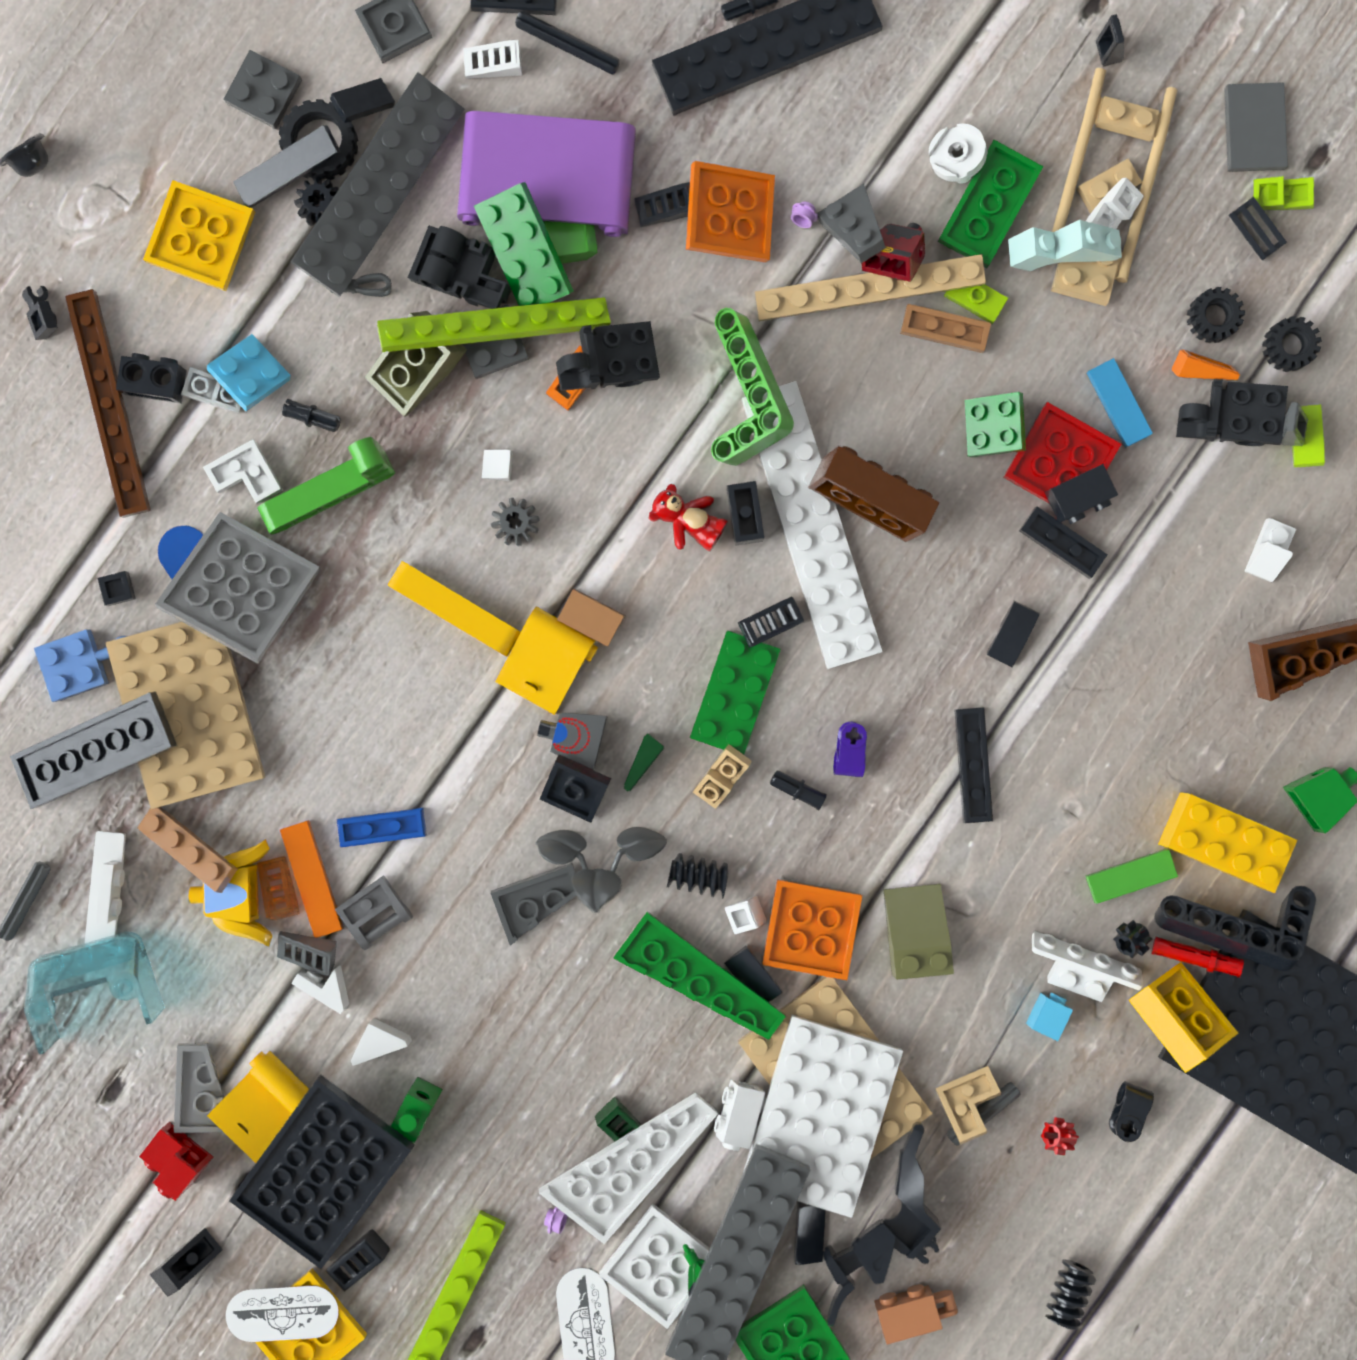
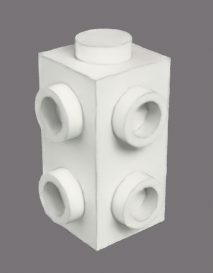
M731 1079L729 1087L724 1089L722 1096L724 1106L721 1115L717 1116L714 1126L716 1136L723 1143V1147L734 1151H739L740 1147L750 1149L757 1132L759 1114L762 1113L766 1102L765 1092L757 1085Z

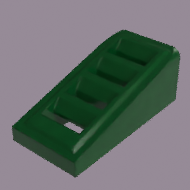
M646 733L624 783L626 791H631L664 750V745L648 733Z
M615 1097L595 1115L597 1126L614 1141L625 1136L632 1128L637 1129L642 1125ZM623 1120H625L626 1122L618 1130H616L615 1128Z

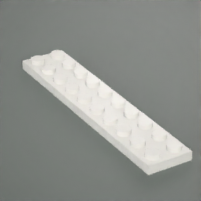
M794 381L779 386L793 418V429L788 436L761 451L759 457L826 667L830 669L881 653L882 648L836 504L808 488L821 462V457L797 382ZM767 392L764 394L762 402L767 399ZM743 397L742 403L748 419L754 414L747 398ZM778 417L773 422V428L778 424Z

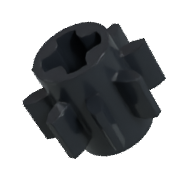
M1132 920L1128 925L1123 922L1116 929L1118 935L1113 940L1116 941L1118 950L1124 955H1128L1131 958H1134L1137 954L1143 956L1150 949L1147 944L1152 941V938L1144 925Z

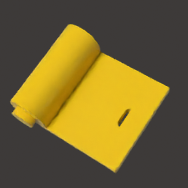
M536 606L528 617L495 682L555 715L585 660L592 661L599 647L594 645L596 640L558 621L557 617Z
M261 1051L249 1063L253 1067L249 1073L207 1115L255 1163H257L309 1090L271 1051L267 1054Z

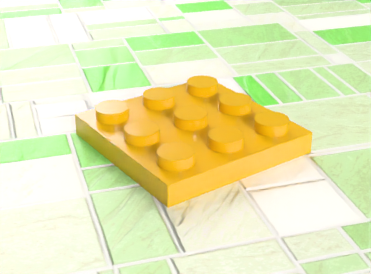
M172 180L143 260L156 267L227 291L255 211L244 205Z
M311 1268L290 1287L319 1286L329 1291L338 1305V1318L335 1326L326 1335L318 1338L260 1341L255 1343L269 1360H340L363 1341L367 1333L314 1269Z

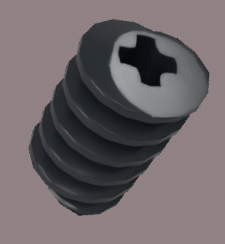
M678 853L671 863L667 887L669 888L672 882L676 881L677 890H681L684 883H687L688 892H692L697 885L700 895H703L705 890L710 888L711 897H714L718 890H721L723 899L729 875L728 864L724 862L720 869H717L716 861L712 860L709 866L706 867L705 858L701 857L696 865L693 855H690L687 861L684 862L683 854Z
M1063 1259L1062 1263L1069 1269L1068 1271H1058V1274L1065 1280L1064 1282L1055 1281L1054 1285L1061 1291L1060 1293L1051 1292L1050 1296L1057 1303H1047V1308L1053 1314H1045V1317L1064 1328L1076 1330L1081 1325L1078 1319L1084 1316L1085 1312L1082 1308L1088 1305L1086 1297L1091 1295L1092 1289L1090 1286L1095 1284L1096 1278L1092 1275L1093 1271L1086 1266Z

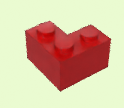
M168 1122L158 1131L139 1156L144 1160V1164L148 1169L160 1173L153 1181V1184L158 1187V1192L166 1198H172L174 1201L193 1185L214 1158L213 1155L185 1133H174V1125L171 1122Z

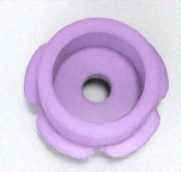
M803 201L793 205L791 220L801 228H810L812 223L818 220V214L815 213L816 209L811 203Z
M557 1207L554 1209L550 1208L545 1217L544 1225L548 1226L549 1234L552 1232L561 1234L567 1222L568 1216Z

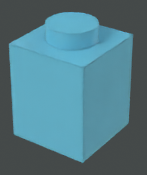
M1052 992L1049 996L1040 993L1026 1024L1031 1029L1059 1041L1073 1010L1065 1005L1067 1001L1065 998Z

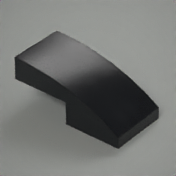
M1014 600L1000 624L998 633L987 650V655L1013 667L1040 613Z

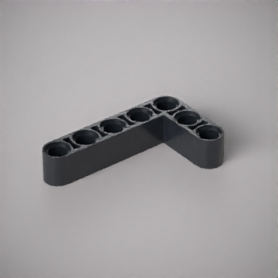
M1295 886L1291 889L1281 904L1275 930L1174 895L1163 898L1155 912L1154 919L1160 928L1280 971H1289L1304 954L1316 904V896L1306 886ZM1294 900L1301 902L1303 907L1297 905ZM1165 910L1173 911L1176 916L1168 915ZM1194 919L1201 921L1204 927L1197 925ZM1288 925L1295 927L1297 932L1292 931ZM1223 929L1230 931L1233 937L1227 936ZM1252 940L1260 942L1262 947L1256 946ZM1281 950L1287 951L1291 957L1285 956Z

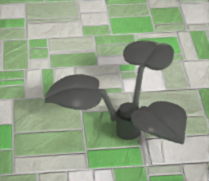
M643 827L628 828L617 837V845L622 849L618 850L611 870L600 868L590 870L587 867L584 855L580 853L587 847L586 840L580 834L569 830H557L541 836L536 841L539 854L552 864H567L572 862L575 857L579 859L582 870L577 871L573 875L572 888L578 898L595 914L621 890L622 881L615 872L624 854L632 861H643L658 854L667 844V839L655 831Z

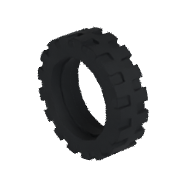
M316 99V102H311L310 100L303 101V105L299 107L295 105L291 108L292 112L289 115L286 114L282 120L284 122L283 127L280 126L279 135L281 137V140H279L280 148L284 150L294 144L299 131L305 124L313 120L325 119L333 122L341 131L342 141L339 147L341 153L303 176L307 179L310 177L313 180L315 177H319L321 181L325 178L333 180L335 179L334 176L338 174L340 176L343 175L348 165L351 167L354 163V154L358 152L357 133L351 121L343 122L332 102L328 104L322 99Z

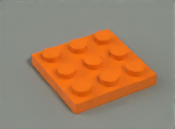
M694 161L691 164L686 250L765 263L769 261L775 175Z
M777 879L762 965L847 980L862 895Z

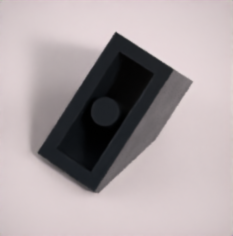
M204 1228L149 1275L168 1297L179 1291L223 1249L207 1229Z

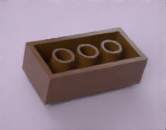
M838 446L822 458L808 486L809 489L904 542H908L926 532L940 503L933 499V495L924 489L913 488L908 485V481L899 475H890L883 471V467L880 464L858 457V453L847 446Z

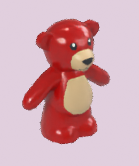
M669 484L666 490L661 491L654 499L652 511L649 513L648 518L652 522L658 520L673 522L674 543L677 549H684V532L686 531L703 548L711 552L723 534L728 520L708 515L706 511L702 510L714 503L712 496L697 498L685 504L681 496L676 493V486Z

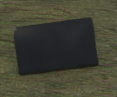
M747 945L724 962L737 979L768 1002L783 993L782 989Z
M797 1201L794 1263L795 1265H805L823 1262L826 1210Z

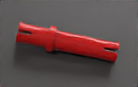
M1155 936L1151 951L1153 955L1206 968V971L1211 973L1218 971L1238 978L1241 976L1244 965L1243 959L1219 954L1218 950H1203Z

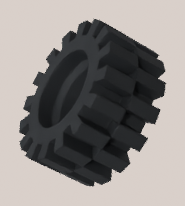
M1216 287L1213 290L1210 288L1190 304L1191 308L1187 311V316H1190L1187 320V325L1192 324L1193 328L1190 331L1192 334L1195 332L1199 334L1196 337L1197 339L1206 338V343H1211L1212 341L1218 343L1239 330L1238 327L1244 321L1241 317L1245 315V310H1240V307L1244 304L1242 300L1240 302L1236 301V298L1239 297L1237 293L1229 294L1231 289L1226 288L1221 291L1222 287ZM1217 305L1224 310L1226 317L1222 325L1216 326L1209 323L1206 318V310L1209 306Z
M1291 316L1288 319L1285 318L1272 326L1270 331L1265 334L1264 337L1267 339L1262 342V347L1267 349L1263 351V355L1270 356L1267 362L1269 365L1274 362L1276 364L1274 368L1277 370L1283 368V372L1299 370L1315 360L1317 357L1316 353L1321 350V346H1317V344L1322 342V338H1316L1315 335L1320 332L1319 329L1315 328L1312 330L1311 326L1314 323L1312 321L1305 323L1304 317H1299L1298 319H1296V316ZM1286 334H1294L1299 338L1301 350L1298 354L1292 355L1284 350L1282 340Z

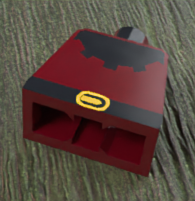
M914 222L909 223L907 227L887 224L880 229L886 248L862 263V271L911 282L925 257V233L922 231L921 226Z

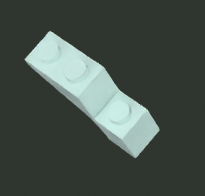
M1078 220L1055 232L1033 227L1008 239L1010 267L1033 271L1046 265L1061 262L1114 261L1122 258L1119 230L1083 220Z

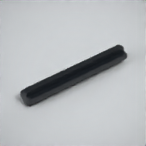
M524 11L519 12L515 21L517 28L611 75L616 73L620 64L617 57Z

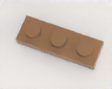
M907 304L900 334L983 353L986 348L991 323Z

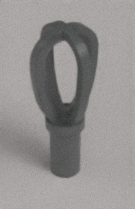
M382 273L367 274L357 279H352L344 292L384 297L390 294L392 282L388 276ZM370 282H386V286L380 289L359 287V285Z

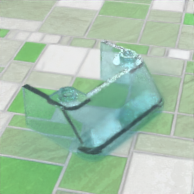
M123 932L41 955L30 963L27 972L24 1012L39 1055L46 1053L61 1038L54 1020L56 1005L53 997L107 982L115 998L124 1001L138 998L146 1025L153 1023L165 1009L144 943L138 934Z

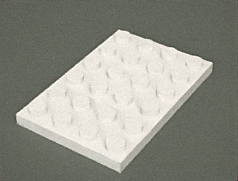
M791 1015L744 1170L756 1144L810 1166V1173L797 1201L852 1218L903 1050L889 1044Z

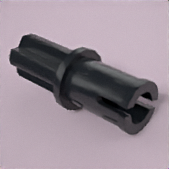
M733 0L723 4L721 12L725 21H730L748 13L754 15L755 11L778 3V0Z
M287 399V404L283 405L282 415L284 417L304 422L307 427L314 425L331 432L337 431L340 427L341 418L339 416L319 410L316 405L308 406L292 399Z
M779 770L773 774L770 781L771 786L793 796L792 800L799 799L818 811L827 797V794L804 784L805 780L802 779L800 782Z

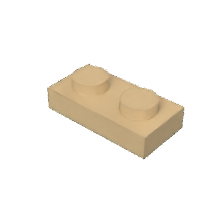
M1129 158L1083 183L1076 189L1090 214L1122 178H1127L1136 188L1142 184Z

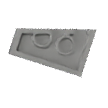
M179 1043L177 1045L174 1133L223 1132L207 1117L225 1098L209 1044Z

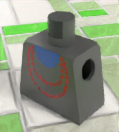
M560 713L557 723L541 720L537 736L553 740L550 752L556 755L560 754L594 770L607 716Z

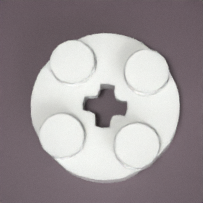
M964 123L957 124V127L949 130L947 127L942 129L935 135L929 146L930 163L935 174L946 181H956L960 184L968 182L972 176L978 173L983 167L988 153L982 133L976 127ZM960 148H964L963 155L954 158L951 152L953 150L958 151L960 150Z

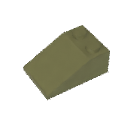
M428 311L410 313L408 317L427 316L431 314ZM462 344L382 352L365 378L403 416H407L453 370L467 349Z
M941 884L883 889L891 973L894 978L900 980L954 974L951 941Z

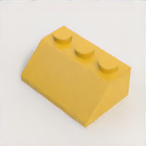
M1182 962L1175 965L1129 999V1002L1185 1073L1206 1060L1238 1034Z

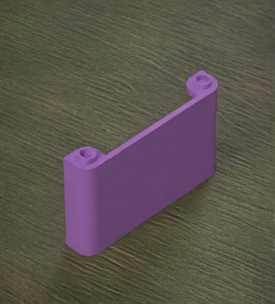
M485 111L467 112L465 115L457 211L459 221H462L465 225L478 226L481 221L474 205L522 182H526L543 221L599 225V229L604 231V234L609 237H620L621 234H628L636 129L633 125L622 122Z

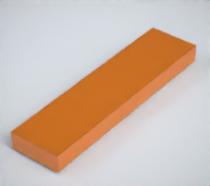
M307 820L280 829L314 937L318 938L344 929L342 920L335 911L337 905L310 821Z

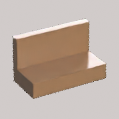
M573 589L557 620L608 647L626 615L577 589Z

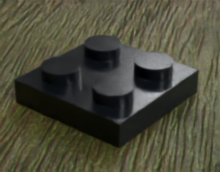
M559 754L539 800L591 823L612 778Z

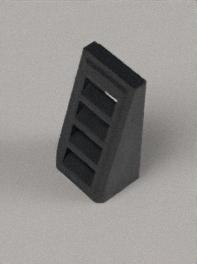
M1117 14L1111 15L1096 39L1103 67L1120 63L1124 59V36Z
M690 182L634 198L640 227L688 217ZM678 196H684L685 206L680 207ZM669 198L673 200L674 209L669 210L667 202ZM661 200L663 213L658 214L656 201ZM650 203L653 216L647 217L644 204Z
M791 596L737 623L749 648L803 623L804 619L794 598ZM772 612H775L781 627H778ZM763 616H764V618H765V620H766V623H767V625H768V627H769V629H770V631H771V632H769V633L767 632V630H766V628H765V625H764V623H763V621H762V619H761V617H763ZM753 621L761 635L759 638H757L750 624Z
M371 1229L325 1271L345 1292L380 1264L389 1253L390 1247ZM358 1251H360L366 1257L368 1262L359 1254ZM349 1259H351L357 1265L359 1270L351 1263ZM341 1265H342V1266L348 1271V1273L351 1275L350 1278H349V1277L343 1272V1270L340 1268Z

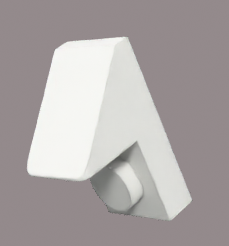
M1266 519L1245 572L1273 582L1293 555V552L1289 551L1288 548L1296 529L1274 519Z
M340 965L333 970L327 982L323 981L321 974L303 969L291 983L339 1014L346 1010L349 1005Z

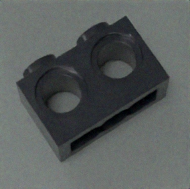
M132 353V357L121 356L116 390L127 396L182 404L183 396L181 393L185 384L187 370L178 365L177 360L160 357V361L150 360L149 356L139 353ZM138 369H142V377L134 381V373ZM170 373V382L166 385H162V377L165 374Z

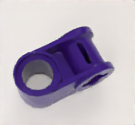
M850 721L840 726L833 762L834 775L864 776L867 732L860 724ZM854 728V731L858 732L859 735L858 738H853L851 742L846 737V732L849 733Z

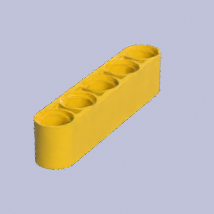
M401 561L388 583V586L506 657L521 633L519 630L404 561Z

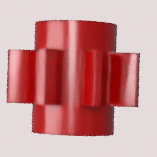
M1054 1117V1123H1044L1045 1128L1041 1137L1046 1144V1150H1053L1055 1155H1065L1066 1150H1075L1074 1146L1079 1136L1073 1129L1074 1123L1065 1122L1064 1118Z

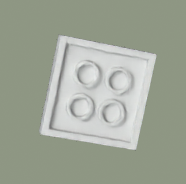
M652 1204L600 1270L599 1276L668 1329L683 1310L689 1297V1264L683 1255L685 1252L683 1245L687 1244L689 1248H693L698 1258L703 1260L706 1259L710 1248L656 1205Z

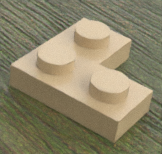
M988 1066L935 1088L960 1145L987 1134L976 1105L1001 1095Z

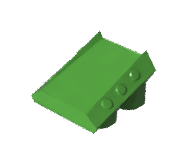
M543 221L562 264L586 261L598 253L594 225Z

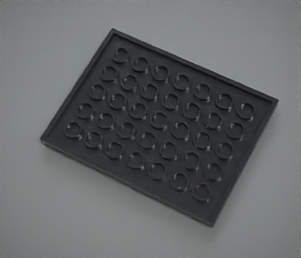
M1244 909L1239 916L1241 919L1273 930L1276 928ZM1252 940L1256 946L1262 947L1260 942ZM1307 945L1301 959L1289 971H1280L1219 950V954L1244 960L1240 978L1223 972L1213 971L1211 973L1207 971L1200 986L1236 1029L1238 1034L1185 1074L1357 1174V975ZM1281 950L1285 956L1291 957L1287 951ZM1164 1046L1158 1057L1184 1072Z

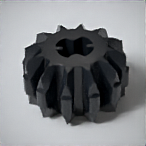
M315 177L314 184L312 185L309 181L304 180L306 189H297L296 191L301 197L294 200L296 207L300 208L298 215L301 219L306 218V222L310 226H313L319 220L339 190L338 187H333V183L329 179L322 183L319 177Z

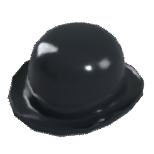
M38 133L21 145L13 148L0 159V166L8 164L16 173L23 177H31L39 173L48 163V154L40 141L45 136Z

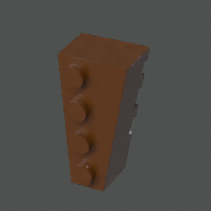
M1357 618L1248 642L1258 697L1273 701L1290 690L1304 686V683L1316 677H1322L1341 665L1357 660Z

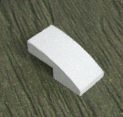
M1122 178L1105 195L1086 221L1117 229L1122 220L1130 219L1144 195L1127 178Z

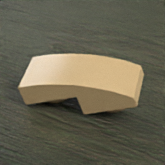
M728 744L698 783L693 793L716 809L752 761Z

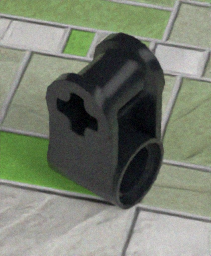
M1124 1081L1119 1087L1116 1102L1109 1118L1110 1130L1125 1142L1136 1141L1142 1133L1147 1115L1152 1108L1154 1093ZM1122 1123H1123V1124H1127V1123L1130 1124V1127H1129L1128 1129H1127V1128H1123V1130L1121 1129Z

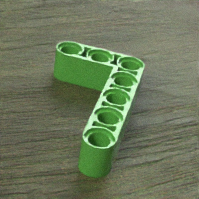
M724 308L715 317V327L754 415L716 438L711 446V453L715 460L737 466L788 436L793 429L794 422L747 316L731 308ZM735 319L734 325L730 328L731 322ZM746 343L745 349L741 353V348ZM756 368V374L751 377L752 371ZM767 392V399L764 402H762V398L764 394ZM778 417V424L773 428V422ZM755 432L754 439L750 442V436ZM731 446V452L727 456V450Z
M372 437L360 439L348 447L353 459L258 506L257 509L270 535L280 533L392 477L395 474V470L384 448Z

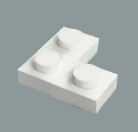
M253 439L203 467L218 493H222L244 481L255 503L260 504L283 491L257 442Z

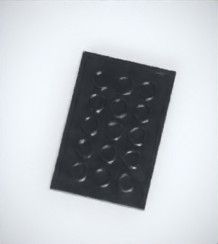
M320 1075L229 1202L315 1266L322 1269L412 1151L415 1144L327 1078Z

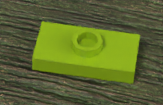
M987 285L950 290L944 294V297L991 324L995 322L1008 300L1006 296Z

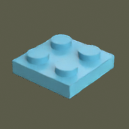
M253 334L207 365V371L245 411H248L290 381L291 377L286 369Z

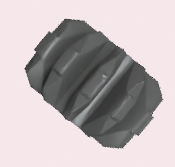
M512 497L509 498L510 507L507 508L503 502H500L499 507L503 512H492V515L500 519V521L492 522L491 527L494 529L501 528L495 536L500 539L506 535L504 540L506 545L509 546L514 537L516 545L520 547L522 546L521 537L524 536L528 542H531L532 538L528 532L538 533L539 529L531 525V523L539 522L540 518L535 515L530 516L536 510L533 505L525 509L526 500L521 499L518 506H516V501ZM518 515L522 524L520 527L516 525V529H512L509 520L511 517L515 519V516Z

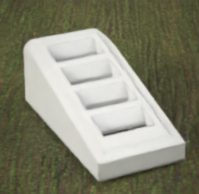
M509 40L463 49L466 79L522 75L519 40ZM507 54H511L510 63H506ZM495 55H500L499 65H495ZM478 56L477 69H473L472 57ZM484 56H489L488 67H484Z

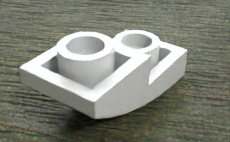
M192 367L189 368L181 393L182 396L239 413L241 406L211 374Z

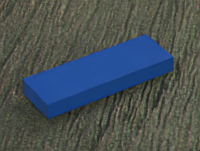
M423 808L337 819L340 848L427 836Z

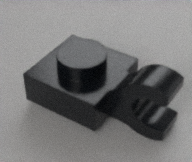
M27 286L23 290L22 296L29 307L26 315L35 340L47 339L58 328L56 315L52 312L49 301H46L48 291L45 286H41L37 290V297L33 294L31 287Z

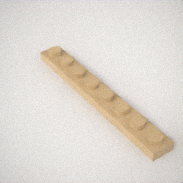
M981 254L921 264L911 282L874 273H865L755 291L758 319L759 321H766L981 286L986 284Z

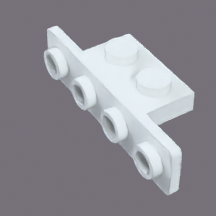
M96 832L85 934L86 946L108 948L115 946L118 916L122 908L120 893L125 879V872L123 870L126 844L125 833Z
M1034 931L1032 935V951L1055 960L1047 975L1048 983L1100 1002L1103 1001L1113 982L1136 990H1141L1143 987L1142 971L1133 964L1120 962L1105 954L1084 949L1074 943H1067L1056 939L1050 934Z

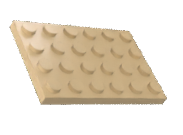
M183 622L105 642L122 705L149 692H157L177 743L176 747L138 763L151 809L266 778L229 647Z
M824 976L780 1009V1011L786 1014V1017L769 1040L750 1031L740 1038L738 1043L770 1085L791 1015L879 1041V1039L834 978ZM899 1067L870 1160L909 1132L915 1122L921 1123L933 1114Z

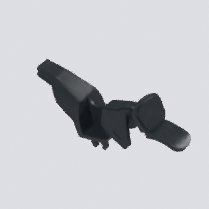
M915 1122L912 1125L904 1147L900 1149L894 1188L896 1195L901 1200V1210L898 1215L891 1219L876 1221L852 1241V1246L838 1253L835 1252L831 1245L825 1247V1251H823L826 1265L835 1282L839 1285L829 1308L828 1326L834 1327L843 1301L855 1289V1282L850 1274L856 1269L864 1267L875 1284H881L885 1281L893 1249L906 1255L907 1258L914 1259L916 1257L923 1264L929 1263V1259L924 1256L927 1254L926 1249H924L925 1247H931L935 1253L939 1252L935 1236L941 1230L938 1218L924 1204V1175L915 1156L924 1134V1127L920 1122Z

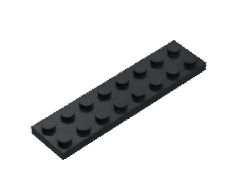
M798 0L652 60V66L674 116L881 32L883 26L872 0Z

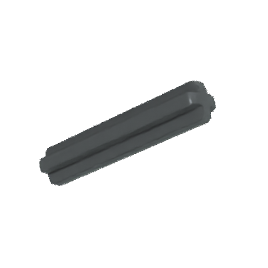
M41 861L34 863L0 926L1 939L9 941L15 937L51 870L48 864Z
M1012 1082L1007 1083L1000 1089V1096L990 1099L976 1108L984 1125L1020 1097V1091ZM952 1127L947 1132V1136L954 1145L958 1146L960 1143Z

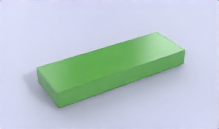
M1164 849L1086 875L1085 877L1094 903L1098 904L1176 878L1178 875L1170 851Z

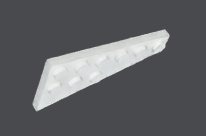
M694 1093L540 1187L539 1194L605 1244L713 1121L718 1112L697 1093Z

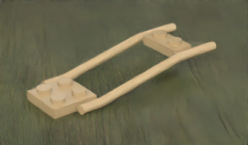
M1097 68L1095 69L1083 122L1052 232L1064 228L1066 225L1093 124L1097 128L1149 142L1154 140L1140 192L1144 196L1133 213L1123 252H1121L1122 258L1114 261L1057 263L1051 292L1106 306L1110 300L1114 279L1120 283L1128 281L1133 255L1165 145L1177 89L1174 87L1166 88L1161 113H1159V110L1104 96L1101 98L1106 70Z

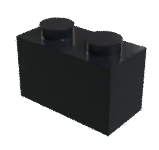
M1104 464L1044 492L1058 522L1061 523L1068 519L1069 524L1085 518L1084 511L1094 507L1095 511L1098 512L1112 505L1110 499L1118 496Z
M756 481L727 485L726 491L735 546L763 542L765 537Z

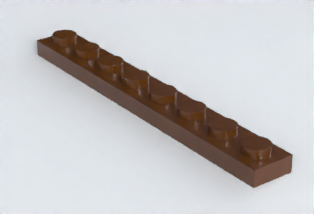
M90 289L66 295V303L119 516L125 518L149 512L151 508L121 392L116 390L118 376L97 292Z

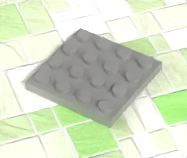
M219 512L155 605L163 612L258 664L320 572V567Z

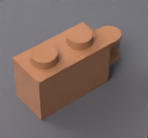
M913 1285L905 1292L898 1294L894 1292L885 1293L879 1299L874 1300L887 1345L941 1330L943 1328L940 1320L958 1313L951 1290H943L932 1294L929 1285ZM943 1302L945 1307L937 1309L936 1304Z

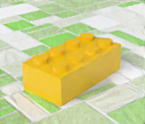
M1180 792L1158 845L1262 890L1275 893L1297 840L1195 795Z

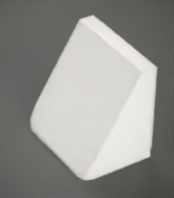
M484 450L482 479L510 481L513 452L511 450Z
M757 896L725 907L734 934L759 928L767 921Z

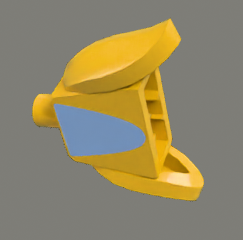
M265 839L256 846L224 856L238 870L222 893L213 891L203 882V886H191L188 896L191 904L203 903L204 915L212 918L213 923L220 930L228 934L255 940L269 947L273 935L264 925L255 921L259 919L257 865H251L258 862L269 852L270 848Z

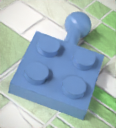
M86 629L34 648L52 702H58L109 684L102 661L109 659L107 647L100 650L97 649L91 630Z

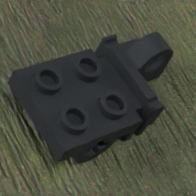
M428 226L407 277L410 281L459 299L463 297L471 305L477 307L482 305L490 309L500 308L501 303H507L511 293V288L507 282L488 276L496 257L491 246H488L483 241L480 244L474 238L470 240L449 227L440 226L436 228Z
M651 321L598 326L593 331L591 330V325L583 326L579 331L582 352L564 355L556 362L561 391L583 388L596 389L599 384L601 388L609 385L631 387L639 385L644 381H653L660 378Z
M1214 379L1209 406L1200 403H1186L1179 408L1176 437L1208 439L1213 442L1216 435L1220 434L1219 442L1233 441L1243 446L1281 445L1288 386L1228 382L1226 389H1222L1223 379Z

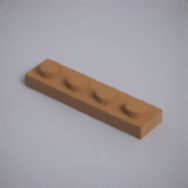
M162 807L150 808L137 827L143 834L217 893L224 891L238 868Z

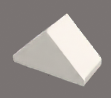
M373 1018L368 1023L351 1059L352 1066L407 1047L412 1041L411 1036Z

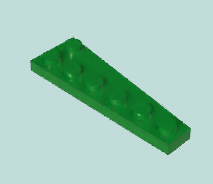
M648 911L613 957L616 961L659 981L664 986L682 993L687 998L705 1005L712 1011L730 1018L733 1022L768 1040L786 1017V1014Z

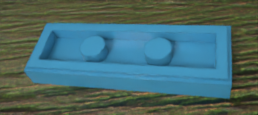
M1114 358L1086 373L1125 448L1153 434Z

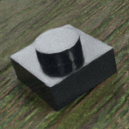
M128 571L97 578L104 606H112L136 599Z

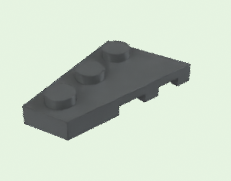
M864 183L817 213L819 223L860 263L886 248Z
M573 863L491 890L493 902L510 946L527 931L536 927L540 921L552 912L557 911L577 896L572 888V877L576 873Z

